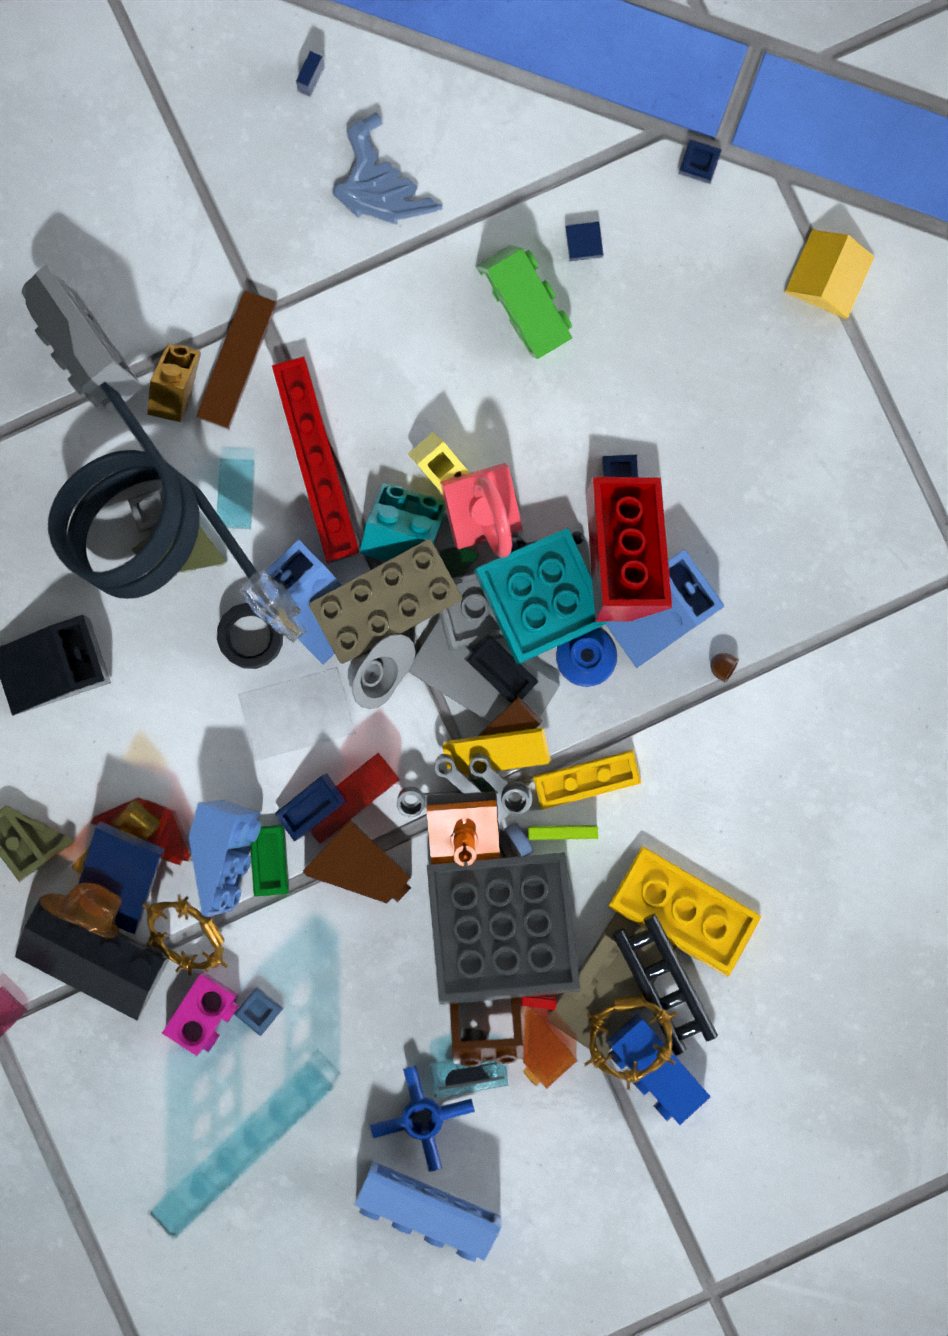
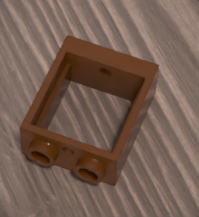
M520 997L511 998L514 1038L461 1042L458 1003L449 1004L454 1064L474 1067L488 1061H496L499 1064H511L516 1062L517 1059H524Z

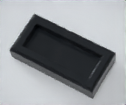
M489 634L464 658L510 703L518 696L523 699L539 682L521 664L517 665L513 656Z

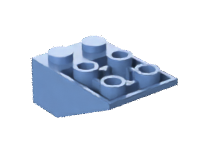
M298 539L260 576L285 612L289 613L300 631L295 633L290 628L288 629L324 665L335 653L312 613L309 604L342 586V584ZM251 584L249 588L266 605L253 584Z
M685 549L668 560L672 598L671 609L630 622H610L605 624L636 669L725 606Z
M225 800L198 803L189 833V842L203 916L209 917L231 912L238 905L242 893L241 888H239L242 875L247 873L251 864V856L249 855L251 842L256 841L261 829V823L258 822L260 812Z

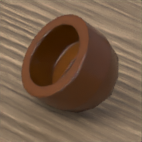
M728 653L716 654L710 663L713 675L726 683L737 667L739 659Z

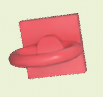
M502 463L440 482L454 544L457 549L488 541L492 551L498 557L505 558L509 556L512 550L511 533L523 530L509 466L506 463Z

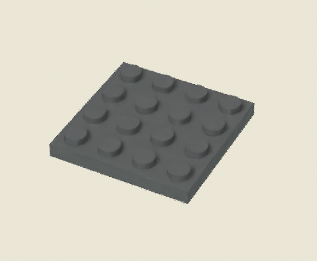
M565 852L477 860L469 866L467 861L464 862V866L457 863L427 865L439 1005L580 992Z

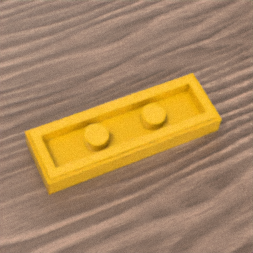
M544 727L448 740L442 744L443 753L454 758L455 767L464 775L472 774L469 769V761L477 753L485 754L490 760V766L495 771L545 765L551 761ZM479 760L473 766L481 770L486 767V763ZM446 761L448 770L451 768V764Z
M633 750L533 776L541 810L642 783Z

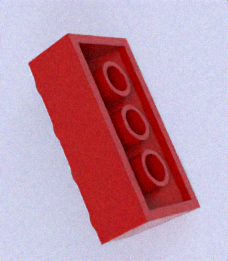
M593 477L586 492L595 622H630L671 609L672 598L661 478Z

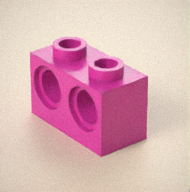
M201 973L162 1034L196 1056L203 1049L209 1053L220 1036L215 1030L222 1020L228 1023L239 1007L234 1002L239 994L207 973ZM213 991L220 995L222 1005L219 1010H210L206 1007L204 997L207 992ZM189 1021H196L201 1025L203 1034L200 1039L193 1040L186 1035L185 1026Z

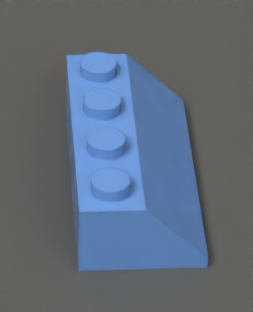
M372 1161L355 1202V1206L361 1208L359 1212L362 1215L374 1220H379L380 1216L393 1221L391 1225L393 1228L407 1234H411L412 1230L425 1235L424 1240L429 1244L440 1248L447 1244L457 1249V1255L473 1262L477 1258L485 1261L501 1229V1215Z

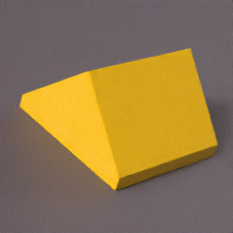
M812 230L785 293L847 320L874 256L849 235Z

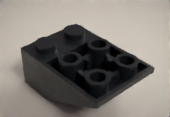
M85 615L48 626L0 647V680L12 716L111 683L91 620Z

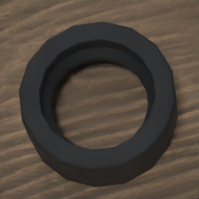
M242 603L232 607L222 616L217 627V643L221 653L231 663L244 669H257L268 665L278 656L283 646L284 632L280 621L275 618L270 609L258 603ZM246 616H256L264 620L270 630V642L267 648L261 654L255 656H244L238 653L230 641V631L234 623Z

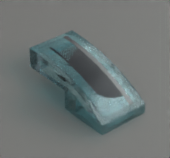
M453 1058L429 1063L435 1098L509 1085L505 1064H499L496 1061L482 1062L474 1067L454 1064Z

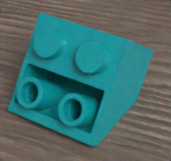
M383 482L366 522L359 554L387 562L428 539H431L435 545L446 512L445 502L430 495H423L406 490L401 486Z

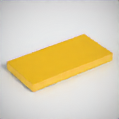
M643 846L640 847L607 906L644 929L648 928L643 919L655 913L671 945L726 977L731 975L762 917Z

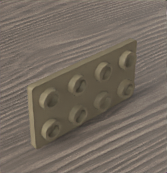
M428 539L310 602L309 607L338 661L344 664L372 649L383 638L389 635L400 634L462 600V595L433 541Z
M617 912L578 970L580 992L563 993L556 1004V1010H552L547 1017V1021L588 1049H590V1022L592 1019L587 1017V1014L593 1016L599 1014L606 1007L615 1004V998L644 997L612 933L624 928L628 937H631L646 929ZM655 942L636 949L644 967L663 960ZM614 1010L605 1020L603 1028L609 1030L608 1034L601 1031L596 1036L597 1048L604 1057L607 1056L611 1049L606 1041L631 1019L635 1011L616 1012Z

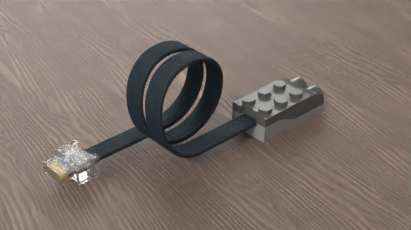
M47 265L43 266L22 288V295L25 298L27 309L38 326L34 330L45 345L52 346L54 352L51 353V356L60 368L69 371L71 376L67 379L71 386L80 395L84 393L95 407L102 404L111 413L117 410L144 450H123L103 455L84 465L64 483L51 505L48 517L49 539L57 557L70 571L106 594L123 599L146 596L167 584L188 560L198 536L200 507L249 578L238 589L254 613L292 642L296 641L307 631L296 617L301 613V609L285 586L272 579L264 569H260L257 572L203 492L164 460L125 403L144 387L79 293ZM161 480L163 487L162 512L156 529L148 542L134 557L124 564L111 570L94 572L87 557L86 540L89 528L97 513L110 499L121 491L141 482ZM95 483H97V484H96L93 488H91V489L87 492V494L81 499V501L79 502V504L77 505L76 509H75L74 512H73V515H72V517H71V520H70V523H69V526H68V522H69L71 513H72V511H73L75 505H76L77 502L79 501V499L84 495V493H85L90 487H92Z

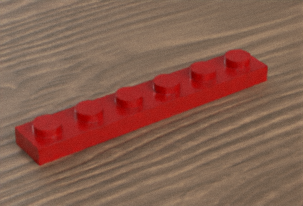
M305 356L272 365L326 562L328 564L360 555Z

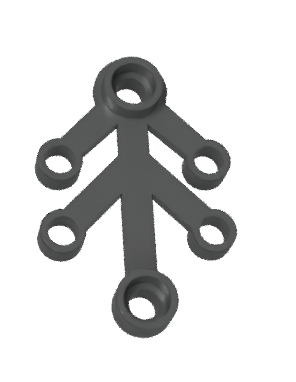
M482 753L474 754L470 758V772L474 776L483 777L496 791L483 792L455 767V760L451 755L441 754L435 760L434 769L436 774L447 778L461 792L422 793L416 787H406L399 792L397 797V808L406 817L420 815L424 808H427V805L496 800L498 825L508 815L516 816L528 811L533 800L532 792L526 784L519 781H506L490 766L489 758ZM481 760L486 763V767L478 770L473 764ZM443 761H447L451 764V768L441 770L438 765ZM512 793H519L522 796L516 802L511 801L508 797ZM414 795L418 800L413 804H409L405 801V797Z

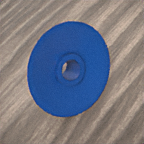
M597 628L557 646L556 662L559 671L569 682L582 687H592L603 683L613 673L617 664V649L612 638L605 631ZM585 649L593 653V660L590 662H585L581 658V652Z

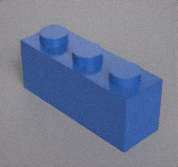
M637 1014L606 1041L612 1048L608 1055L612 1054L613 1057L611 1059L621 1070L626 1066L629 1069H633L634 1061L637 1062V1071L648 1068L657 1058L658 1049L654 1048L653 1045L664 1046L661 1039ZM672 1053L670 1059L676 1061L675 1065L665 1062L659 1069L647 1074L639 1082H633V1084L644 1096L650 1092L657 1099L658 1102L653 1106L666 1121L673 1118L681 1125L711 1096Z

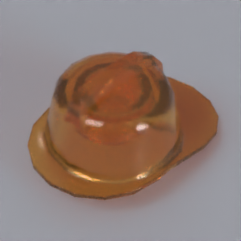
M82 883L76 885L66 896L45 894L40 898L42 907L52 915L80 925L97 935L114 938L119 933V928L114 921L121 905V898L99 884Z

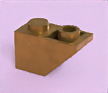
M167 344L150 380L147 415L181 422L190 401L201 351L189 349L183 345Z

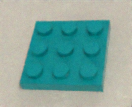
M565 528L511 552L505 558L500 557L473 570L517 665L610 623L595 622L592 578L569 528Z

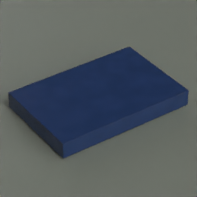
M99 822L94 831L71 908L135 934L145 910L142 904H147L165 848Z

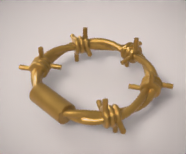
M179 894L178 902L165 901L157 904L154 903L150 907L144 903L142 904L147 910V924L150 930L147 946L159 947L172 962L178 964L179 966L175 972L183 969L188 971V975L191 976L192 969H205L208 972L210 968H216L220 964L227 968L228 965L222 961L224 937L211 916H203L201 911L191 906L190 902H187L188 896L182 900ZM172 907L176 909L177 913H180L177 916L178 918L185 915V920H188L189 914L200 921V927L212 947H215L214 952L210 955L203 951L202 955L207 958L206 961L195 963L194 961L198 955L195 954L193 958L185 956V952L182 951L180 956L164 945V937H166L167 933L161 934L155 930V920L160 915L164 919L168 918L162 913L163 910Z
M643 996L615 998V1004L606 1007L599 1014L594 1016L591 1014L586 1015L592 1019L590 1022L589 1046L591 1058L584 1065L587 1066L592 1063L595 1068H599L606 1074L627 1081V1090H630V1082H639L641 1078L656 1071L665 1062L675 1065L676 1061L670 1059L672 1055V1025L670 1020L677 1015V1012L675 1011L669 1015L667 1010H663L653 1003L646 1002ZM647 1007L655 1014V1017L649 1020V1023L651 1024L657 1020L659 1025H662L666 1034L664 1046L653 1045L654 1048L658 1049L657 1058L646 1069L637 1071V1062L634 1061L633 1069H626L624 1072L613 1070L606 1063L613 1056L610 1054L604 1057L599 1052L596 1045L597 1034L601 1031L608 1034L609 1030L603 1027L605 1020L614 1010L616 1012L644 1010Z

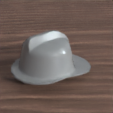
M401 634L389 635L380 640L372 649L353 658L348 668L349 686L352 687L354 700L361 707L374 709L385 704L410 670L416 651L414 643L407 636Z

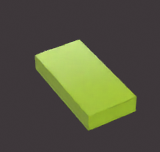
M596 825L530 826L528 828V840L599 839L598 827Z

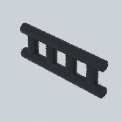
M654 913L643 919L648 929L628 937L625 929L621 928L613 932L612 936L617 942L647 1002L653 1003L663 1010H669L684 1002L689 1007L694 1020L677 1028L672 1019L670 1020L672 1025L671 1049L674 1055L677 1056L687 1050L682 1040L701 1032L706 1041H711L718 1034L659 919ZM655 942L663 960L644 967L636 949ZM670 972L679 990L660 998L651 980ZM659 1025L660 1028H661V1030H662V1032H663V1034H664V1036H665V1038H666V1034H665V1031H664L663 1026H662V1025Z

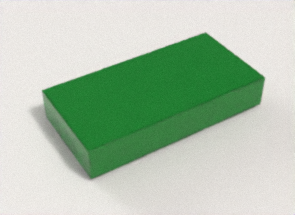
M283 825L261 827L258 838L255 842H251L250 846L254 897L289 894Z

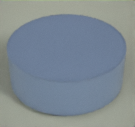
M514 822L505 828L521 856H527L533 852L532 845L517 823L515 824Z

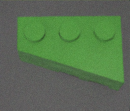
M510 245L476 265L480 275L485 273L494 289L492 292L497 302L500 301L510 318L511 325L531 357L539 359L573 338L569 332L572 324L563 310L557 311L552 302L556 298L555 293L546 280L541 282L535 270L539 268V265L530 250L524 251L521 247Z

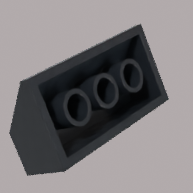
M49 895L40 896L24 927L15 954V958L135 1020H138L170 960L167 956L82 912L72 909L70 906Z

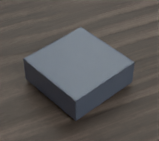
M256 987L234 1015L258 1035L262 1036L284 1008L260 988Z

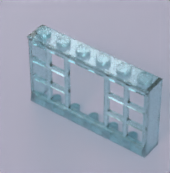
M318 1049L314 1051L300 1070L173 1190L170 1188L150 1210L149 1214L174 1240L334 1088L341 1073Z

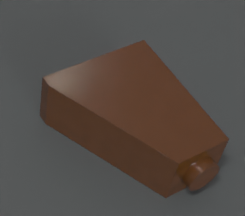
M351 820L302 871L308 877L384 903H388L392 898L398 903L412 888L407 884L412 877Z

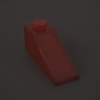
M379 752L336 786L347 802L310 831L319 844H322L401 781Z

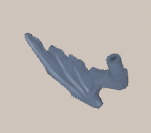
M377 112L363 120H357L348 127L346 132L355 155V162L347 180L342 183H335L332 193L357 217H361L362 214L398 224L397 220L442 210V205L436 204L431 198H425L419 202L405 201L404 199L415 195L418 187L409 178H397L400 175V171L393 168L389 162L374 165L378 160V154L370 143L369 132L383 124Z

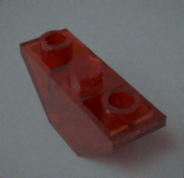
M138 797L94 816L91 821L93 825L97 826L99 822H102L165 848L162 859L180 866L183 860L192 862L189 841L176 811L171 808Z

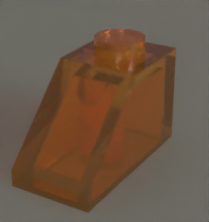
M528 1007L525 1010L524 1059H522L527 1067L523 1070V1073L535 1086L542 1083L547 1089L578 1060L532 1007Z

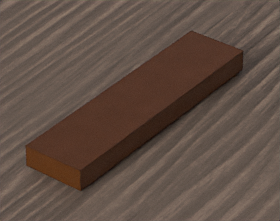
M244 290L196 415L198 419L227 430L230 429L277 306L276 301Z

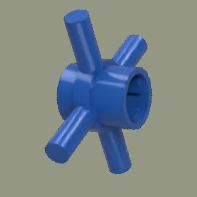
M417 1066L406 1067L403 1069L411 1101L405 1106L402 1117L371 1124L372 1136L377 1138L405 1130L412 1138L421 1140L429 1172L442 1169V1164L434 1136L441 1130L443 1120L475 1112L473 1101L471 1098L440 1106L433 1099L424 1097ZM424 1109L428 1112L431 1111L432 1116L428 1121L429 1126L426 1128H422L420 1122H413L412 1118L418 1111Z

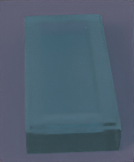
M220 458L217 514L227 528L252 529L254 460Z

